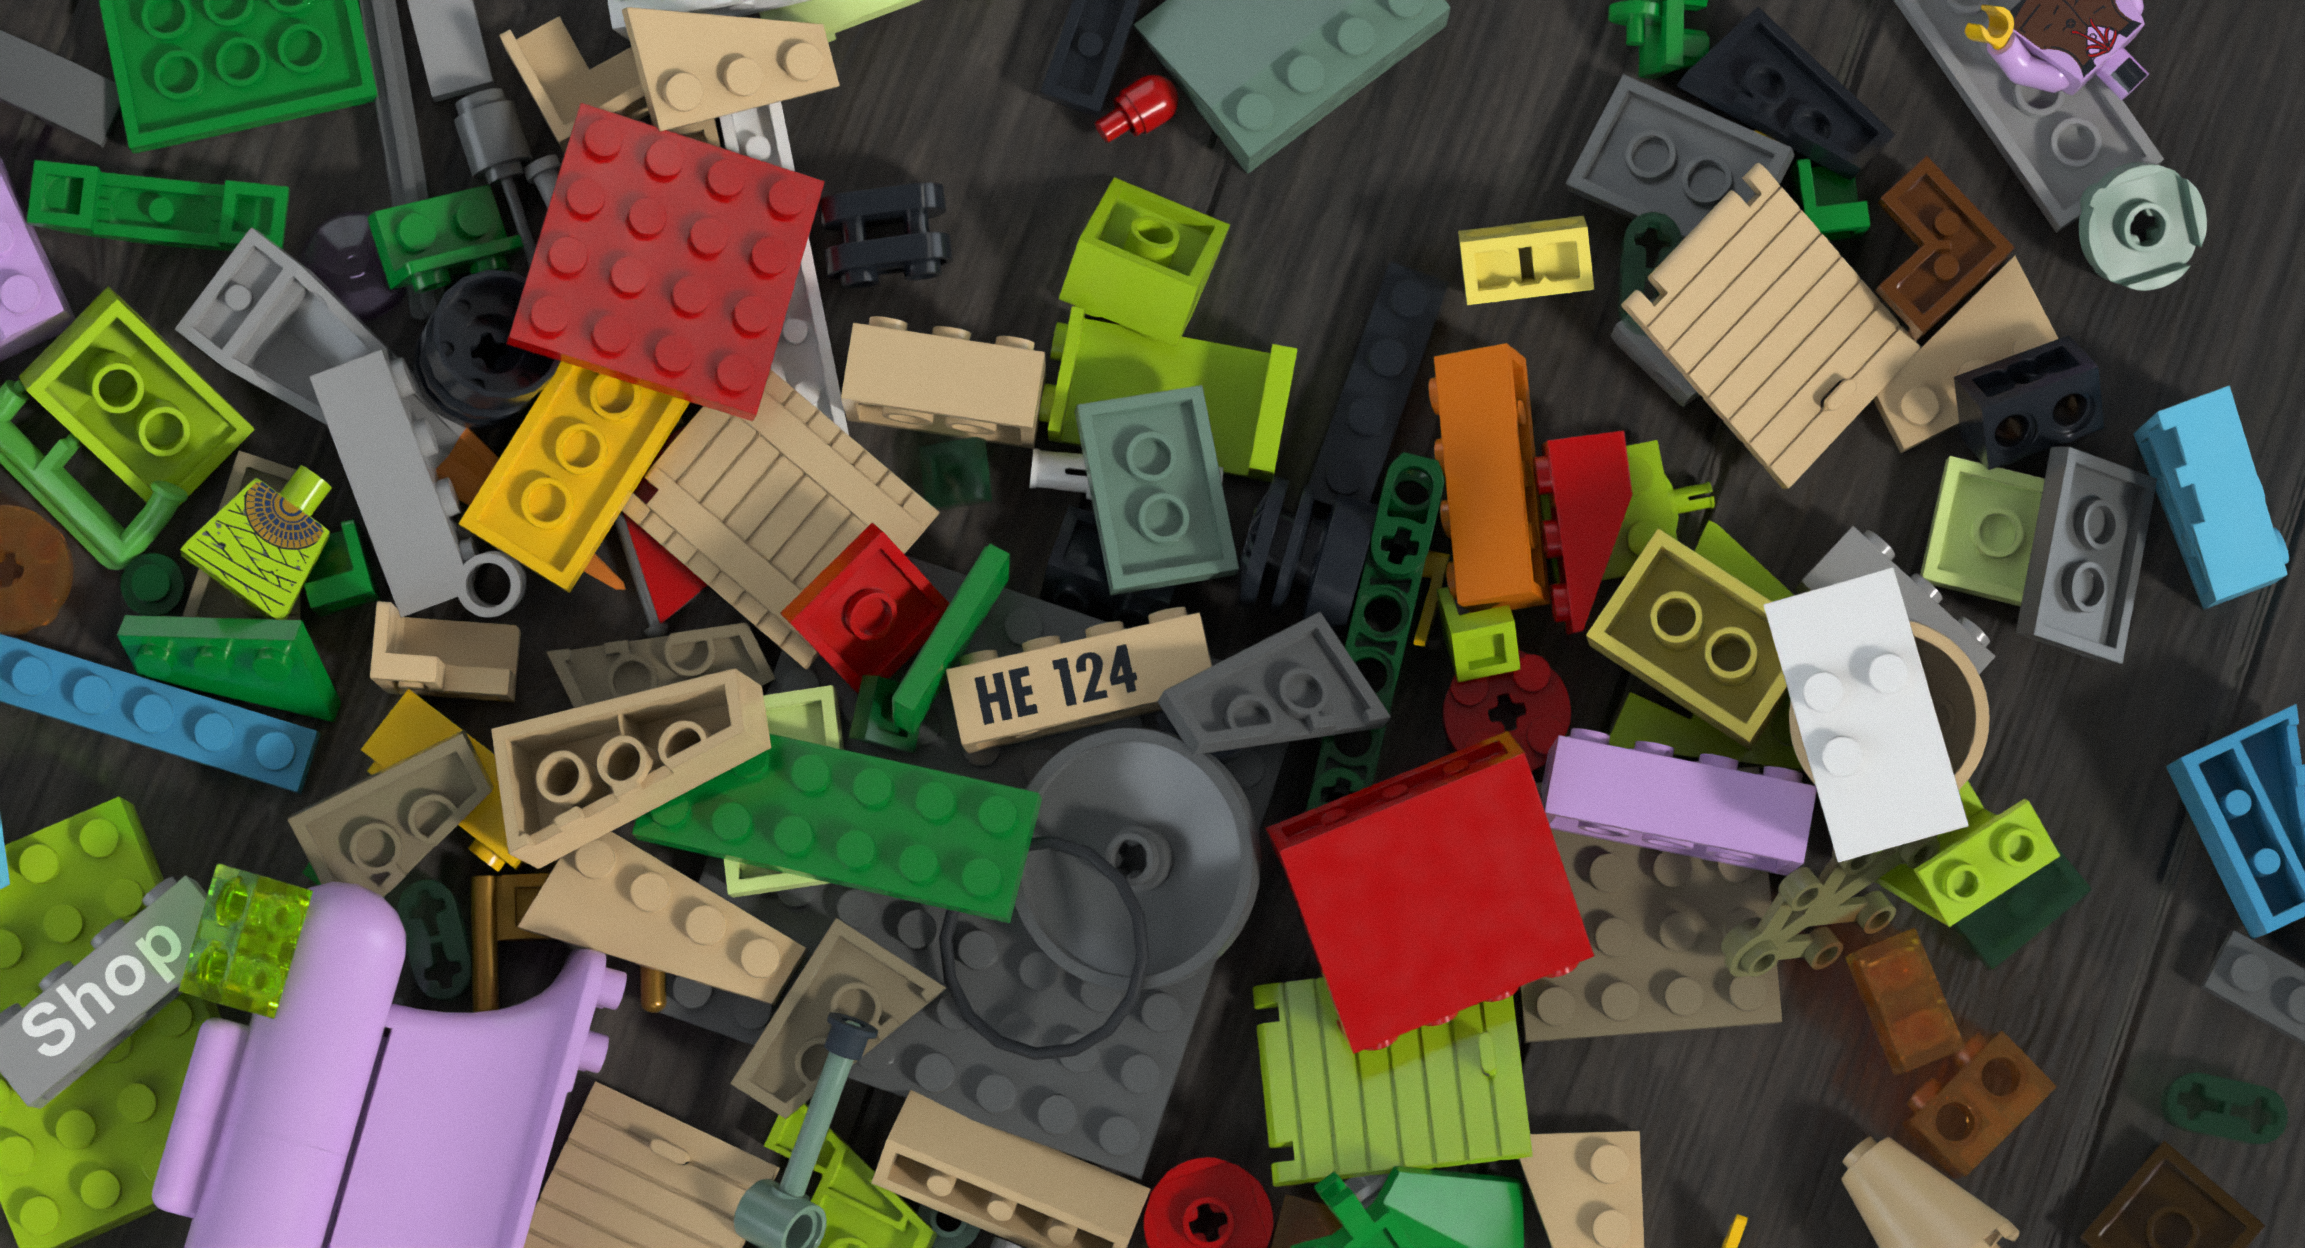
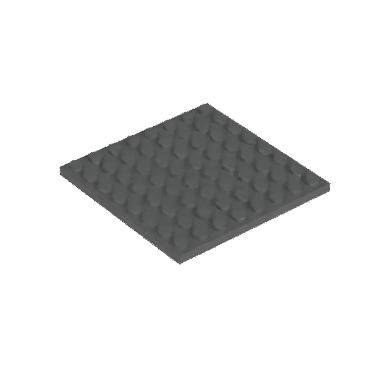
M905 555L944 598L951 603L967 575ZM1003 588L962 656L984 650H997L998 658L1022 653V644L1024 642L1046 636H1060L1061 644L1086 638L1085 630L1087 628L1108 622ZM925 643L889 678L890 680L902 682ZM782 649L773 673L776 681L770 683L766 695L833 685L837 689L844 750L1026 790L1037 772L1053 756L1073 742L1091 734L1119 728L1160 730L1156 715L1164 712L1161 710L968 754L961 744L947 679L921 722L915 753L913 754L896 752L849 738L858 694L820 655L808 669H805ZM1211 657L1212 666L1222 662V660ZM959 661L955 667H960ZM1292 741L1240 748L1242 757L1224 765L1231 772L1246 795L1255 816L1259 835ZM708 856L698 884L806 947L808 952L775 1006L666 973L667 1003L665 1008L657 1013L755 1046L836 918L946 987L943 979L939 936L947 909L833 883L733 898L727 892L724 859ZM1014 905L1010 923L959 912L952 938L956 978L973 1011L1003 1037L1034 1047L1073 1043L1103 1026L1127 994V990L1095 985L1061 968L1036 944L1021 920L1016 905ZM1216 961L1193 977L1179 983L1141 990L1137 1003L1113 1035L1079 1055L1044 1060H1032L995 1048L963 1020L946 987L936 998L864 1055L861 1060L853 1064L847 1078L907 1098L910 1090H913L978 1123L1141 1179Z

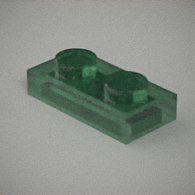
M2054 842L2053 844L2060 855L2058 858L1952 925L1988 971L1994 969L2092 890Z

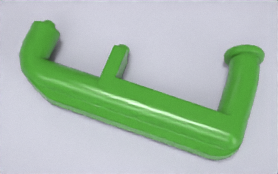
M6 380L0 387V463L103 566L112 570L125 569L131 561L139 557L164 529L175 514L180 503L188 499L187 492L179 486L166 481L156 480L152 482L151 488L153 493L150 499L125 529L63 468L81 446L79 444L80 440L70 433L66 438L60 439L45 456L11 422V419L29 399V395L20 380L16 382Z

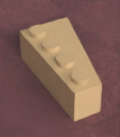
M734 668L491 729L508 853L540 869L770 749L771 742L762 686Z

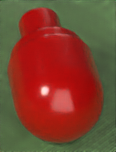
M1144 76L1119 91V96L1113 99L1115 109L1094 122L1095 127L1106 143L1111 142L1128 130L1135 137L1141 133L1147 134L1173 117L1179 104L1177 89L1169 79L1163 76Z

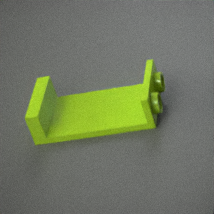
M1072 306L1069 324L1061 322L1056 324L1050 359L1061 361L1057 385L1047 383L1044 385L1038 421L1049 423V441L1081 446L1074 412L1077 405L1202 385L1218 466L1223 467L1224 474L1272 483L1297 348L1272 344L1271 353L1182 336L1177 346L1174 347L1161 341L1146 339L1135 330L1123 325L1086 319L1084 308Z
M1967 781L1959 789L1968 826L1938 834L1939 851L1934 857L1917 868L1912 869L1907 864H1899L1877 879L1875 883L1948 927L1952 926L2060 856L2028 800L2023 799L2003 813L1996 815L1984 809L1971 784Z

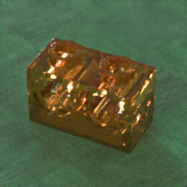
M1916 928L1857 950L1845 957L1894 1076L1965 1049V1045Z
M2003 1031L1993 1033L1987 1039L1977 1032L1951 1057L1958 1066L1955 1071L1941 1084L1934 1077L1930 1078L1905 1103L1913 1112L1901 1124L1955 1179L1966 1177L2057 1087ZM1990 1060L2002 1062L2011 1073V1087L2003 1096L1991 1094L1983 1085L1982 1070ZM1944 1105L1957 1107L1965 1116L1966 1130L1964 1135L1957 1141L1945 1139L1937 1130L1936 1116Z

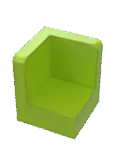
M1449 588L1437 589L1442 633L1458 683L1521 670L1515 621L1509 605L1459 615Z

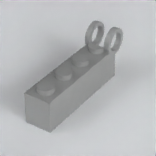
M381 349L309 376L393 599L399 610L400 617L402 618L455 597L459 598L468 611L481 617H496L515 608L526 593V572L521 563L501 551H488L479 554L476 544L471 537L462 540L453 517L462 513L461 505L449 477L439 480L431 456L439 453L438 444L427 418L424 417L417 420L408 396L416 393V387L405 359L401 357L394 360L390 349ZM483 563L499 565L507 572L510 578V593L501 604L484 602L474 590L473 578L476 570Z

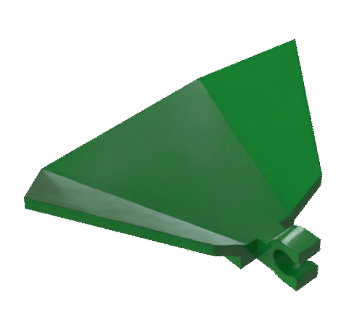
M1394 1166L1375 1201L1364 1209L1353 1191L1348 1186L1346 1187L1339 1175L1333 1171L1316 1184L1314 1188L1341 1223L1342 1227L1332 1235L1290 1246V1248H1524L1523 1184L1515 1177Z

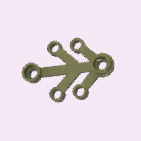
M1938 835L1888 848L1877 854V851L1842 862L1837 861L1835 850L1833 849L1832 858L1819 878L1808 867L1794 870L1781 882L1778 888V895L1762 919L1759 917L1749 918L1736 925L1725 936L1721 944V951L1725 955V967L1735 977H1758L1772 969L1778 960L1804 957L1815 970L1829 966L1843 951V944L1829 927L1823 926L1809 934L1798 933L1809 926L1855 921L1867 934H1873L1882 930L1892 921L1896 914L1895 907L1881 891H1872L1862 897L1852 896L1899 864H1907L1909 868L1915 869L1934 857L1940 848V843L1937 840Z

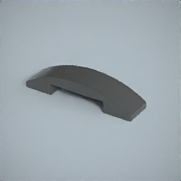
M0 30V102L41 118L46 125L104 148L121 110L116 83L72 61Z

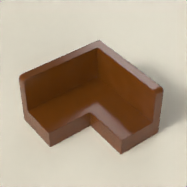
M1926 156L1887 191L1877 203L1920 249L1881 283L1875 292L1910 327L1907 332L1917 342L2000 266L2015 247Z

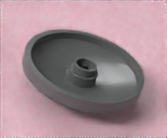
M1119 728L1088 735L1059 751L1037 772L1026 788L1028 791L1038 792L1042 798L1032 838L1052 835L1092 847L1125 875L1145 913L1150 958L1141 990L1179 983L1203 971L1220 958L1238 937L1249 918L1255 903L1261 874V845L1255 816L1246 795L1231 772L1211 753L1192 755L1179 735L1147 728ZM1054 849L1029 851L1015 905L1021 920L1036 944L1049 958L1072 975L1105 988L1128 990L1136 960L1132 917L1115 884L1086 859Z

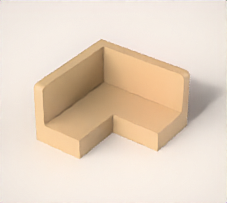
M560 16L518 39H515L510 29L499 35L506 52L564 154L580 103L636 121L649 115L632 47L589 70Z
M377 601L370 678L388 694L404 695L410 689L417 696L515 703L521 631L516 625L409 618L405 616L401 618L399 610L391 602Z

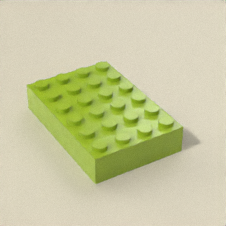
M117 797L5 845L10 885L0 889V1013L15 1003H19L22 1008L27 1006L43 992L39 987V983L45 976L64 962L71 961L74 966L95 950L90 942L101 930L118 919H122L127 924L146 908L142 903L144 896L164 881V877L132 803ZM204 976L41 1109L27 1106L0 1073V1203L19 1248H70L159 1209L153 1203L152 1189L197 1035L202 1023L207 1019L213 1017L221 1018Z

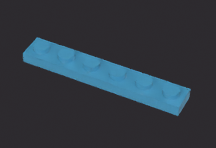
M0 634L1 703L294 793H302L321 735L318 731Z

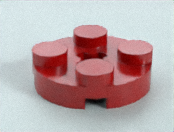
M1518 650L1521 670L1459 683L1455 675L1442 705L1443 729L1452 750L1457 752L1506 732L1501 721H1490L1488 711L1497 708L1498 697L1509 696L1512 704L1522 705L1524 715L1516 718V729L1508 732L1525 752L1531 772H1535L1546 764L1549 749L1559 735H1566L1571 720V705L1567 689L1560 676L1550 668L1549 663L1541 656Z
M1211 1157L1192 1159L1168 1171L1151 1192L1144 1214V1235L1148 1248H1267L1273 1231L1271 1203L1260 1182L1239 1165ZM1203 1204H1209L1213 1213L1224 1212L1227 1217V1224L1218 1228L1220 1239L1213 1242H1207L1203 1233L1192 1234L1189 1222L1198 1218L1197 1207Z

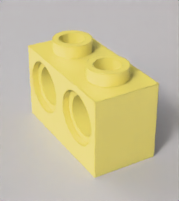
M1584 216L1458 231L1467 305L1594 290L1588 227Z

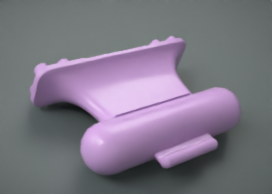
M330 882L308 888L289 903L279 921L249 1026L213 1017L202 1023L199 1029L152 1189L153 1203L163 1211L193 1218L184 1248H523L566 1095L573 1089L577 1071L587 1070L598 1073L607 1054L608 1035L589 1030L595 1007L600 1009L605 1007L612 1010L618 1008L625 990L627 974L606 967V955L603 952L593 949H574L569 954L554 982L541 994L521 1004L499 1010L475 1013L438 1012L394 1004L392 1002L406 952V932L399 914L381 895L359 884Z

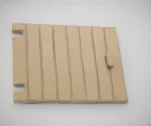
M1756 163L1742 178L1756 195L1745 203L1736 192L1730 190L1648 276V280L1660 295L1651 303L1642 292L1635 290L1621 306L1642 327V330L1663 351L1662 353L1683 374L1685 379L1703 397L1714 412L1723 419V422L1744 443V446L1764 466L1781 488L1789 489L1921 347L1900 325L1884 304L1880 302L1865 282L1860 279L1859 275L1846 260L1839 255V252L1827 238L1819 232L1820 230L1807 215L1799 209L1800 207L1780 187L1769 171L1760 163ZM1841 380L1842 382L1821 403V400L1825 397V395Z
M771 369L754 421L703 406L644 475L651 485L659 489L658 492L647 504L633 493L622 509L626 515L805 669L809 668L819 654L788 623L780 612L872 522L905 554L940 513Z
M595 1081L540 1195V1199L535 1205L523 1248H742L746 1240L741 1238L734 1228V1216L742 1196L753 1184L762 1179L775 1180L780 1168Z

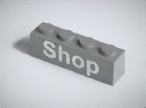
M184 876L178 882L173 877H169L159 883L142 899V903L146 906L143 911L127 924L122 919L112 922L91 940L90 944L95 950L75 966L71 961L64 962L45 976L39 983V987L43 992L27 1006L22 1008L19 1003H15L0 1013V1073L27 1106L38 1109L43 1108L245 942L244 938L197 881Z

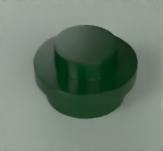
M149 553L135 558L125 568L120 584L121 593L126 604L136 613L142 616H165L174 611L183 600L186 591V580L180 566L171 558L158 553Z

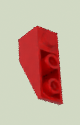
M1624 430L1547 440L1541 445L1542 456L1533 457L1536 491L1538 495L1548 494L1551 520L1541 522L1546 559H1557L1560 581L1558 584H1550L1552 613L1555 623L1565 621L1567 635L1577 634L1584 630L1633 495Z

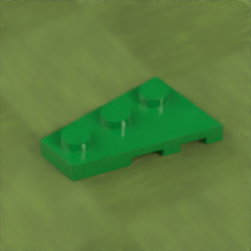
M125 615L117 633L138 676L331 722L335 721L341 705L340 698L302 620Z

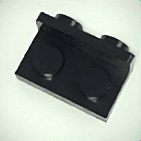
M1069 505L1047 564L1040 598L1057 606L1108 622L1121 621L1124 628L1129 629L1149 624L1148 616L1150 614L1169 609L1177 585L1110 595L1095 514Z

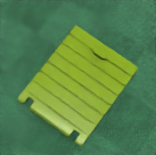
M1324 978L1264 984L1253 987L1254 1008L1258 1010L1278 1007L1280 1018L1278 1022L1257 1025L1269 1147L1283 1148L1293 1146L1295 1159L1271 1165L1274 1187L1320 1182L1333 1171L1341 1179L1390 1174L1394 1166L1433 1169L1435 1167L1442 1168L1533 1157L1513 995L1501 1001H1483L1458 1012L1454 1019L1438 1026L1424 1025L1399 1035L1393 1044L1375 1051L1362 1050L1353 1054L1337 1026L1336 1021L1339 1019Z

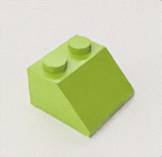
M1114 177L1078 240L1059 300L1079 308H1084L1085 314L1090 316L1103 317L1135 330L1146 339L1161 341L1176 347L1195 311L1230 224Z

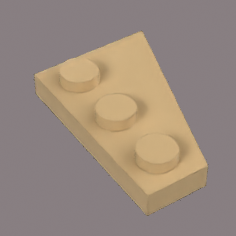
M632 7L622 9L652 125L658 127L659 132L840 86L823 24Z

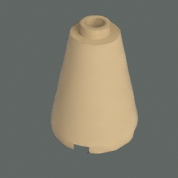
M1870 1136L1853 1148L1842 1161L1848 1170L1843 1175L1841 1181L1879 1248H2001L1997 1242L2002 1236L2014 1242L2019 1236V1230L2008 1219L1890 1137L1877 1143Z

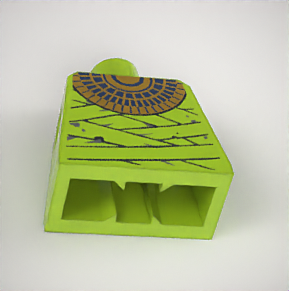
M300 465L280 493L260 479L255 478L180 549L181 556L265 618L287 620L329 538L330 531L310 516L332 487L302 465Z

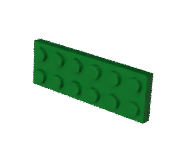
M769 733L770 749L636 818L632 832L637 840L1010 923L1042 798L1038 792Z

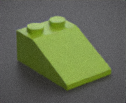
M109 286L19 375L25 390L146 502H148L153 493L151 484L156 480L177 485L185 490L189 496L255 430L223 396Z

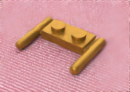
M550 873L471 877L474 1013L499 1010L498 941L557 940L518 928V925ZM640 966L641 1006L645 1011L656 1013L665 1008L667 1003L666 972Z

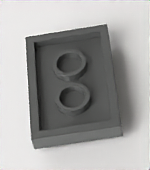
M1623 74L1574 166L1566 186L1571 193L1682 241L1730 190L1736 192L1745 203L1756 195L1742 179L1756 163L1763 165L1780 185L1795 155L1793 149L1785 144Z
M2051 447L2015 634L2102 663L2123 664L2157 478L2071 447Z

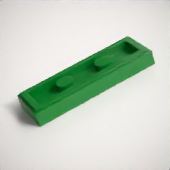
M992 544L984 547L892 697L894 725L914 735L948 679L946 669L955 668L959 658L962 657L1008 582L1009 553Z

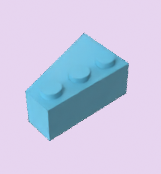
M2230 386L2158 411L2133 433L2149 475L2157 478L2155 490L2203 610L2272 585L2288 575L2285 564L2289 562L2288 550L2279 530L2275 527L2273 528L2265 502L2264 490L2254 467Z

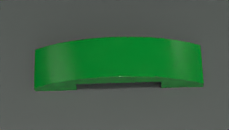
M34 160L27 223L28 225L119 241L234 251L250 228H254L283 249L290 188L287 186L225 180V185L115 174L101 172L97 166Z

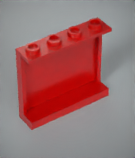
M1508 731L1266 828L1272 848L1283 865L1339 1019L1336 1021L1337 1026L1353 1054L1362 1050L1375 1051L1388 1047L1398 1039L1399 1035L1424 1025L1438 1026L1454 1019L1458 1012L1483 1001L1497 1002L1512 996L1520 986L1542 977L1555 978L1573 971L1579 962L1594 957L1525 752Z

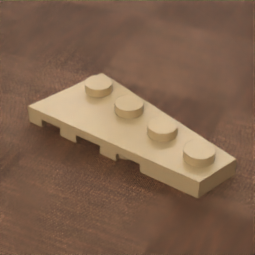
M609 832L561 857L518 925V928L527 932L567 942L580 948L600 951L606 955L630 961L640 966L690 979L703 985L773 1006L777 1003L808 952L806 947L613 832Z

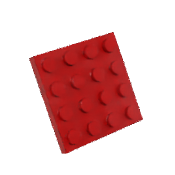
M580 103L506 344L754 421L825 181L667 130L659 132L658 127Z

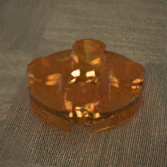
M0 505V564H3L6 554L13 553L16 554V563L24 567L22 577L15 578L12 586L2 587L0 579V634L16 635L26 633L36 627L46 626L57 617L59 608L65 603L70 593L74 567L72 554L67 546L66 539L59 530L30 509L13 505Z

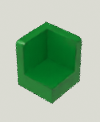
M1810 159L1796 160L1789 174L1793 200L1800 207L1799 209L1807 215L1829 242L1862 239L1870 227L1867 201H1858L1855 177L1850 181L1824 166L1811 167Z
M355 519L341 522L343 530L329 534V538L308 577L309 583L304 584L310 609L319 617L381 600L363 530Z

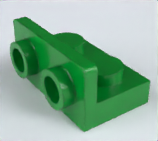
M489 185L378 210L367 218L390 290L413 285L415 293H425L450 284L452 282L450 275L470 271L471 275L485 270L505 271L509 268L507 260L524 248L521 235L507 237L491 186Z

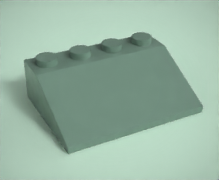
M1166 0L1135 23L1134 29L1248 174L1446 27L1451 7L1445 0Z

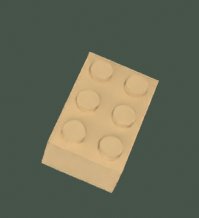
M870 317L868 325L853 323L841 394V401L847 421L1030 449L1035 448L1039 425L1038 416L1046 381L1045 352L1033 350L1034 342L1012 336L996 337L995 344L970 341V332L946 326L933 327L932 335L907 331L908 324L906 322L888 317Z

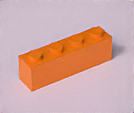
M1507 343L1434 356L1436 377L1430 378L1428 388L1433 411L1436 415L1440 416L1442 438L1436 439L1434 452L1435 460L1439 461L1443 476L1446 478L1447 500L1441 502L1440 515L1444 532L1452 540L1453 561L1448 562L1446 567L1447 584L1450 594L1454 600H1457L1459 605L1470 612L1509 605L1511 610L1550 604L1547 564L1541 531L1540 495L1537 494L1533 474V457H1536L1526 358Z

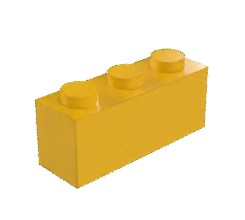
M408 689L360 749L374 760L367 772L373 775L462 731V729ZM468 735L494 788L458 825L476 838L468 849L497 872L500 871L506 862L521 872L527 863L508 853L495 755Z

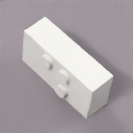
M1894 567L1764 604L1763 606L1837 861L1842 862L1967 827V817Z

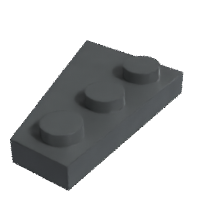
M1321 612L1164 690L1157 701L1192 755L1384 728L1391 718Z

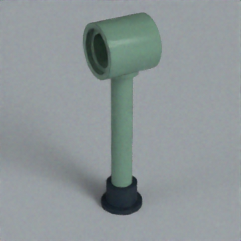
M831 1012L828 1015L827 1022L832 1026L824 1048L829 1053L780 1184L772 1179H762L756 1182L742 1196L735 1212L734 1228L736 1233L759 1248H818L823 1239L827 1221L825 1211L817 1204L809 1201L810 1197L805 1194L853 1061L861 1060L868 1039H875L878 1034V1030L867 1022L841 1013Z

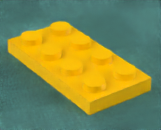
M561 361L554 376L537 398L458 524L570 593L690 402Z

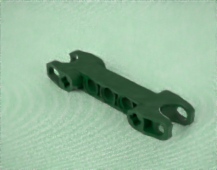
M1404 452L1393 461L1387 472L1345 643V649L1356 666L1362 663H1370L1382 671L1385 678V686L1375 694L1388 713L1390 712L1444 486L1443 471L1438 460ZM1410 469H1418L1422 472H1417ZM1405 483L1415 484L1425 492L1427 500L1419 505H1408L1397 497L1395 489ZM1390 546H1399L1404 549L1402 564H1394L1387 560ZM1375 602L1389 603L1399 614V625L1394 630L1388 632H1377L1366 623L1364 618L1365 609ZM1386 725L1384 728L1365 730L1370 739V748L1364 755L1358 757H1348L1342 754L1336 748L1334 735L1323 736L1305 812L1327 804L1326 800L1330 799L1332 793L1339 792L1347 796L1372 786Z

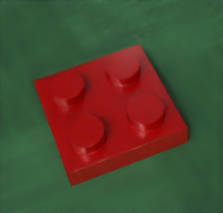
M872 522L780 614L836 673L859 694L862 676L874 675L889 679L928 640L950 603L892 540Z

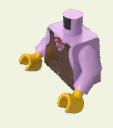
M2021 0L2010 11L2004 7L1982 4L1981 9L1989 17L1988 28L1986 29L1982 25L1968 23L1965 27L1967 38L1972 41L1987 43L1988 53L2014 84L2050 93L2062 90L2066 94L2073 96L2093 76L2097 75L2122 101L2149 75L2124 49L2145 25L2141 16L2144 10L2143 0Z

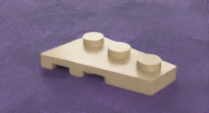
M2016 256L1994 275L1873 398L1900 453L1959 425L1954 384L1955 376L2058 339Z
M1640 1131L1530 1134L1533 1157L1519 1158V1162L1551 1248H1644Z

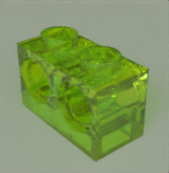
M217 863L178 991L274 1019L313 891Z

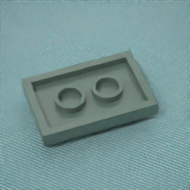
M1202 385L1077 405L1074 412L1110 595L1236 575L1239 566Z

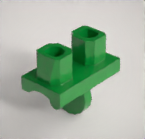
M1627 0L1613 3L1608 7V20L1614 24L1626 26V45L1639 46V78L1658 79L1674 70L1691 69L1709 52V36L1706 31L1684 29V10L1697 12L1707 6L1708 0Z

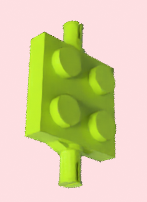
M1658 440L1626 446L1633 495L1601 581L1625 577L1658 528L1678 541L1676 534L1678 514L1715 507L1714 496L1695 500L1688 499V497L1713 492L1709 481L1673 489L1672 484L1664 474ZM1548 494L1540 495L1542 521L1551 520ZM1551 558L1549 561L1554 584H1558L1560 581L1557 559Z

